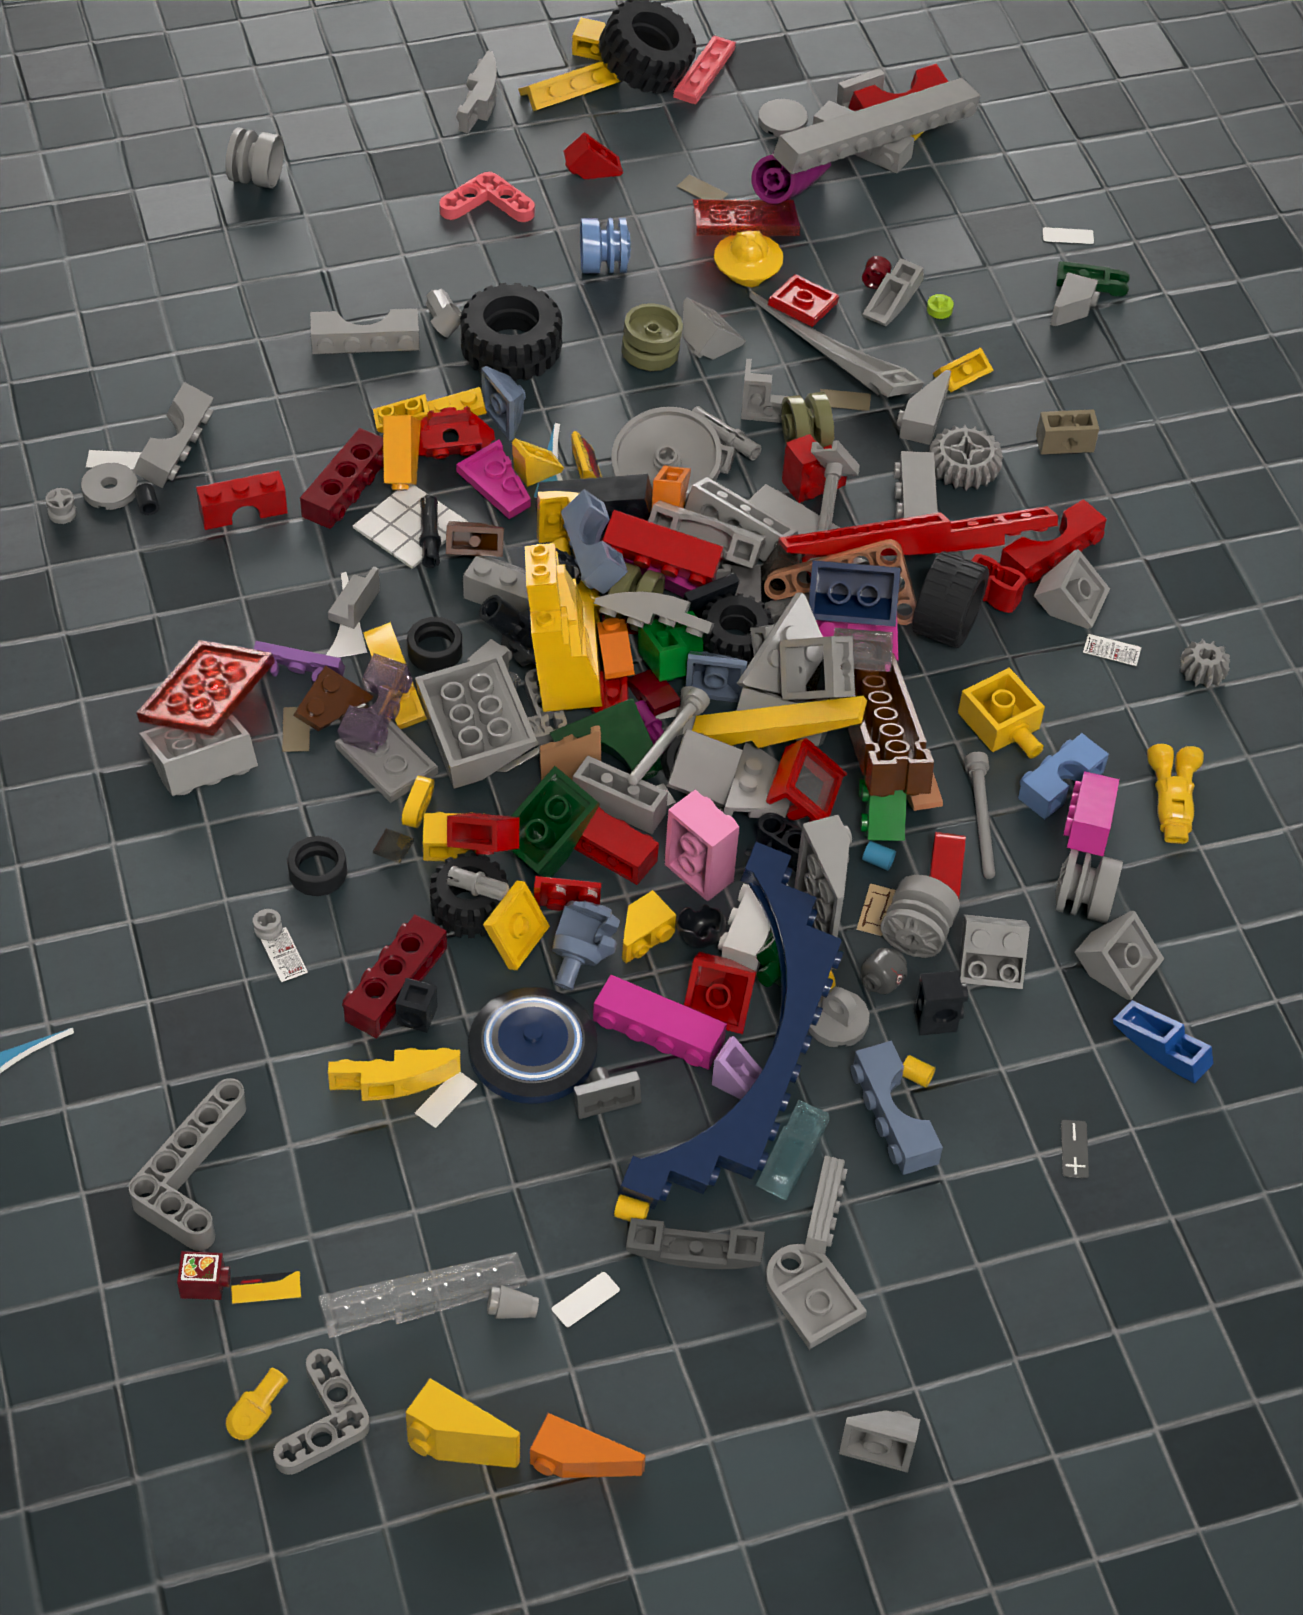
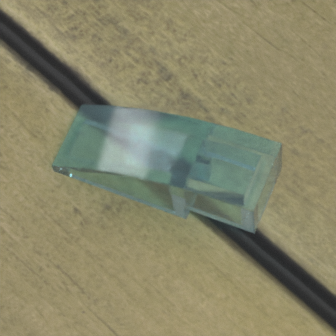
M798 1100L786 1127H783L756 1187L784 1200L788 1199L830 1120L829 1113Z

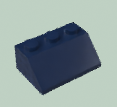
M813 560L809 606L815 620L896 627L901 568Z

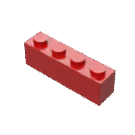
M616 510L612 513L602 540L620 552L624 558L633 560V563L639 567L648 569L651 566L660 569L661 573L668 577L676 578L680 576L688 579L689 583L698 587L714 581L724 548L723 546Z
M598 807L574 849L638 885L657 863L659 843L650 835L642 834L630 827L625 821L612 817Z

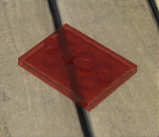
M693 199L692 210L696 235L736 236L738 232L760 231L762 236H800V223L794 200L772 204L763 200Z
M199 640L136 712L139 722L213 736L275 663L273 653Z

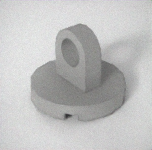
M832 987L827 998L821 996L818 1006L823 1008L817 1025H810L808 1031L818 1042L826 1046H852L863 1039L868 1030L869 1010L866 1003L857 994L841 987Z

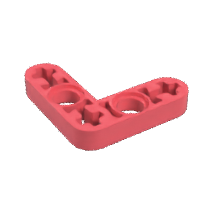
M484 172L443 196L439 202L440 215L448 220L460 218L487 200L519 222H528L535 215L533 200L493 172ZM466 194H474V195H476V196H475V197L468 198V197H465L464 195H466ZM509 195L511 198L504 199L500 198V196Z

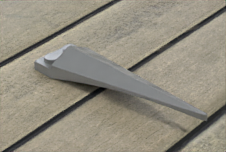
M753 291L750 292V299L876 395L882 394L892 397L921 390L924 382L906 368L880 360L844 345L769 306L767 300Z

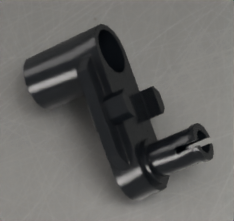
M498 595L488 597L481 605L479 611L480 618L503 635L501 645L506 646L511 651L512 657L522 666L530 663L536 665L531 635L530 609L520 612Z

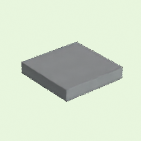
M686 729L666 786L685 794H690L692 791L697 790L704 797L710 798L715 805L723 807L725 806L743 750Z

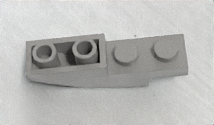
M488 50L483 59H479L473 74L470 73L468 76L467 88H469L466 101L463 106H459L456 114V119L459 120V131L469 133L478 119L488 121L493 111L497 96V67L493 51Z
M622 592L597 597L594 604L601 606L599 612L612 617H616L617 612L628 616L626 622L643 628L644 623L652 625L656 614L660 616L659 622L675 627L676 622L686 625L685 632L701 638L703 633L711 634L714 623L688 614L691 602L674 596L651 592Z

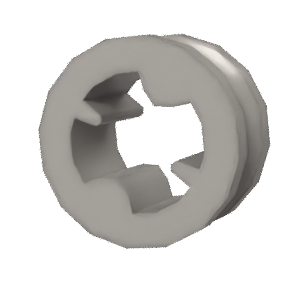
M264 909L257 912L253 917L254 932L259 939L272 940L282 933L281 916L277 911Z

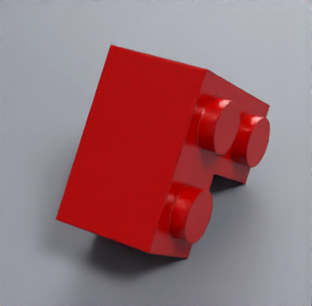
M810 434L787 442L785 447L782 482L798 503L824 494L825 468L811 453L812 442L816 441ZM829 445V446H826V447H823V448H824V449H831V448H832V445ZM841 476V479L838 480L837 489L846 485L847 476Z

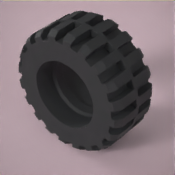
M649 0L624 1L613 10L600 35L599 50L602 53V60L604 64H608V70L617 75L618 80L621 82L625 81L633 89L639 88L641 92L646 93L649 91L661 93L662 91L673 90L682 81L697 52L694 33H691L688 23L685 24L679 14L676 15L672 12L673 9L668 6H662L660 2H650Z
M499 283L497 287L491 285L486 287L483 292L478 291L464 305L460 316L462 354L470 366L475 370L479 369V373L482 374V368L487 366L510 376L514 382L517 379L526 381L530 380L534 375L537 377L542 375L559 358L562 347V314L556 302L549 298V295L544 291H537L531 285L527 287L522 286L521 283H514V285ZM516 329L525 333L505 335L498 333V331Z

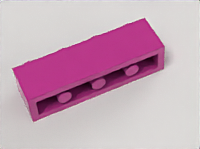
M1084 771L1082 781H1075L1063 833L1064 836H1069L1067 848L1099 856L1104 855L1120 779Z
M610 975L594 1002L593 1021L598 1022L600 1026L626 1034L634 1041H642L654 1046L664 1054H672L682 1058L692 1066H700L709 1070L725 1041L727 1023L613 975Z

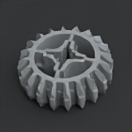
M955 425L951 430L944 428L943 433L937 434L930 445L929 452H934L937 480L944 479L945 485L951 483L955 489L958 486L964 487L966 491L969 487H973L978 490L980 485L987 487L988 483L994 481L1001 470L1003 455L1000 443L995 442L993 435L987 436L986 430L977 431L976 426L973 429L967 428L966 425L960 429Z

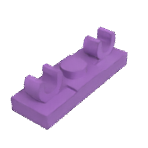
M260 641L255 642L253 649L258 658L255 663L258 673H262L264 665L272 664L270 672L272 676L276 677L279 673L278 664H282L288 667V670L295 673L313 672L312 681L314 683L325 666L343 676L345 666L341 658Z

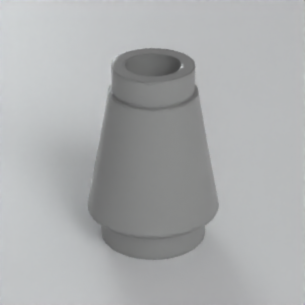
M500 1285L499 1288L491 1287L487 1314L495 1315V1319L536 1318L539 1298Z

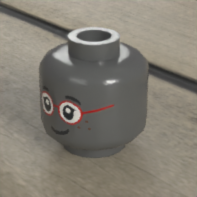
M877 949L861 966L864 986L871 992L883 995L894 991L907 976L905 957L896 949Z

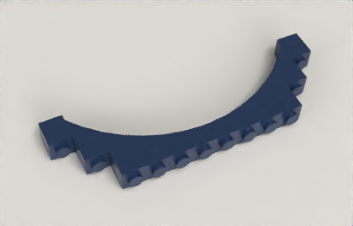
M755 842L740 880L749 884L762 906L775 940L781 971L782 1001L779 1024L771 1053L762 1072L735 1107L704 1132L670 1150L642 1159L632 1156L617 1195L622 1194L650 1203L649 1207L655 1209L659 1200L666 1201L672 1186L671 1182L704 1194L708 1185L714 1187L721 1170L720 1167L752 1179L756 1170L763 1171L769 1153L764 1151L768 1140L774 1141L780 1123L775 1122L778 1111L785 1112L791 1094L786 1092L789 1082L795 1084L802 1065L796 1062L800 1053L806 1054L812 1040V1036L807 1035L810 1025H817L823 1008L818 1006L821 996L827 998L833 980L828 978L831 968L837 970L844 953L838 950L842 941L841 938L812 927L818 910L813 908L817 897L787 886L793 870L787 867L791 858L790 855Z

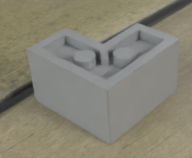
M746 358L741 419L782 423V401L784 397L788 396L770 395L772 375L751 373L752 359Z

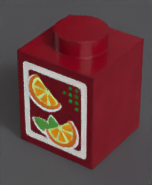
M181 1251L177 1279L180 1298L222 1300L223 1287H229L231 1273L230 1266H225L223 1253Z

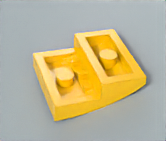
M563 491L538 492L537 539L539 543L553 542L560 538H567L568 542L570 541L568 532L563 526L564 520L561 511L579 493Z

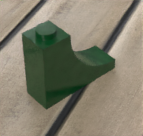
M633 698L550 732L553 742H558L571 734L577 739L591 734V727L600 726L601 751L617 758L626 766L630 773L653 746ZM659 758L642 780L650 779L656 776L658 771L662 770Z

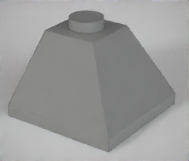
M688 297L683 301V338L691 345L689 350L696 356L702 358L704 355L714 360L744 345L746 340L715 310Z
M1077 549L1043 576L1034 597L1050 616L1089 629L1093 627L1110 588L1081 551Z
M1129 911L1092 931L1074 952L1091 978L1127 1000L1133 999L1164 960V957L1135 911Z
M887 1410L847 1417L839 1454L908 1472L920 1419L913 1418L907 1412H891Z

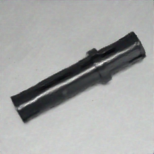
M425 495V498L421 497L422 533L419 537L420 547L422 546V564L425 567L434 568V558L435 564L437 566L440 564L439 548L441 546V536L438 534V499L433 495Z

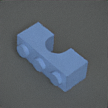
M1081 733L1074 740H1067L1060 748V751L1053 756L1048 755L1033 772L1028 771L1021 778L1018 799L1045 820L1065 804L1069 785L1062 779L1082 781L1084 771L1101 775L1104 773L1109 754Z

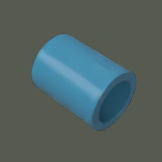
M869 841L862 860L888 871L892 866L896 851Z

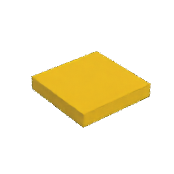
M518 880L483 924L508 969L518 970L550 927L526 882Z

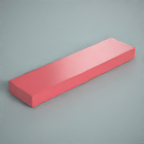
M713 36L682 81L675 88L674 98L696 105L734 52L736 42Z

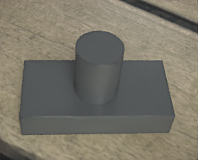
M598 1067L589 1074L591 1083L573 1087L575 1111L579 1119L641 1103L640 1078L636 1071L610 1077L606 1068Z

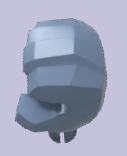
M569 901L566 904L552 944V951L563 958L556 981H554L556 986L572 991L581 965L596 966L601 960L615 953L617 943L616 940L610 937L616 933L620 920L612 914V909L588 901Z

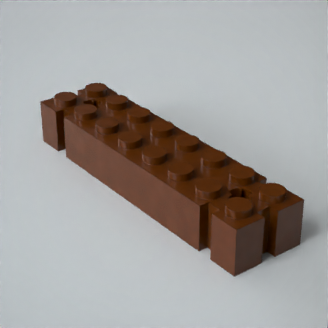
M864 635V639L853 638L855 697L864 696L867 703L862 723L847 726L862 774L866 775L865 783L869 795L886 797L894 795L895 790H903L905 794L911 796L931 793L934 760L930 750L926 749L927 741L895 655L891 653V644L888 636Z

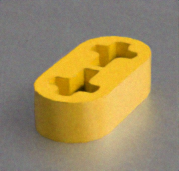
M420 775L417 776L403 809L402 825L414 828L420 826L432 798L434 779Z

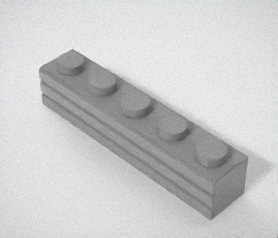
M830 1156L824 1157L804 1250L825 1254L826 1247H831L833 1234L829 1233L830 1230H835L837 1218L833 1217L834 1213L838 1214L841 1201H837V1197H842L844 1185H841L840 1182L845 1181L847 1169L844 1168L845 1160L831 1158Z

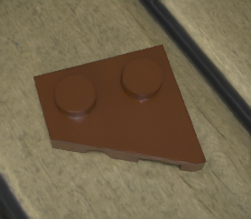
M325 666L293 716L319 732L331 725L332 722L340 719L342 714L361 703L369 704L374 696Z

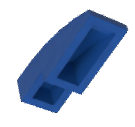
M1133 1000L1113 1019V1024L1140 1049L1166 1068L1194 1084L1213 1065L1212 1046L1185 1034L1184 1024Z

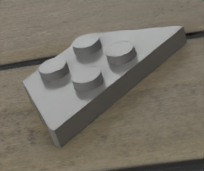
M796 593L738 680L737 684L739 686L756 688L761 691L782 695L780 640L823 637L807 598L803 593ZM823 646L804 647L806 684L824 658Z
M749 741L744 744L723 813L732 817L734 811L748 812L749 818H760L766 813H777L785 818L790 804L787 798L771 805L766 802L780 762Z

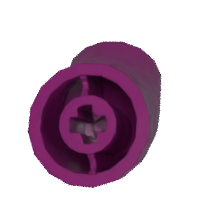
M772 153L761 158L755 164L752 172V186L761 200L767 203L778 204L806 190L830 168L831 162L791 174Z

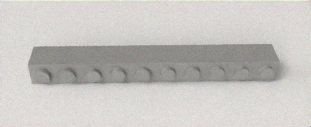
M959 78L779 136L773 156L791 174L806 171L819 165H824L929 129L971 117L977 110V104L981 95L963 78Z

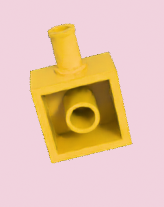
M1010 667L962 690L958 714L992 752L1013 742H1016L1030 759L1037 757L1043 751L1044 745L1032 733L1040 729L1045 706Z

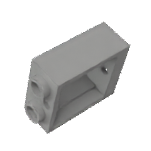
M853 636L780 640L782 700L855 697ZM823 646L825 690L806 691L804 647Z

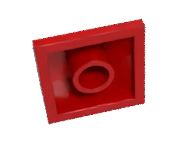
M698 952L693 960L684 1006L727 1023V1031L743 1034L757 972L731 959Z

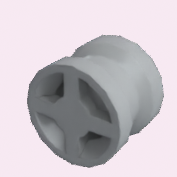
M56 488L48 492L45 501L50 520L58 524L72 521L76 516L73 493L65 488Z

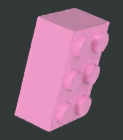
M697 790L692 791L668 810L665 866L707 902L734 881L739 835L737 822L731 816L725 815L715 806L710 798L704 797Z

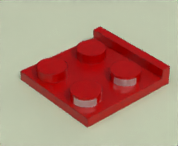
M535 876L534 898L540 908L541 906H546L554 911L564 910L569 901H588L600 904L601 883Z

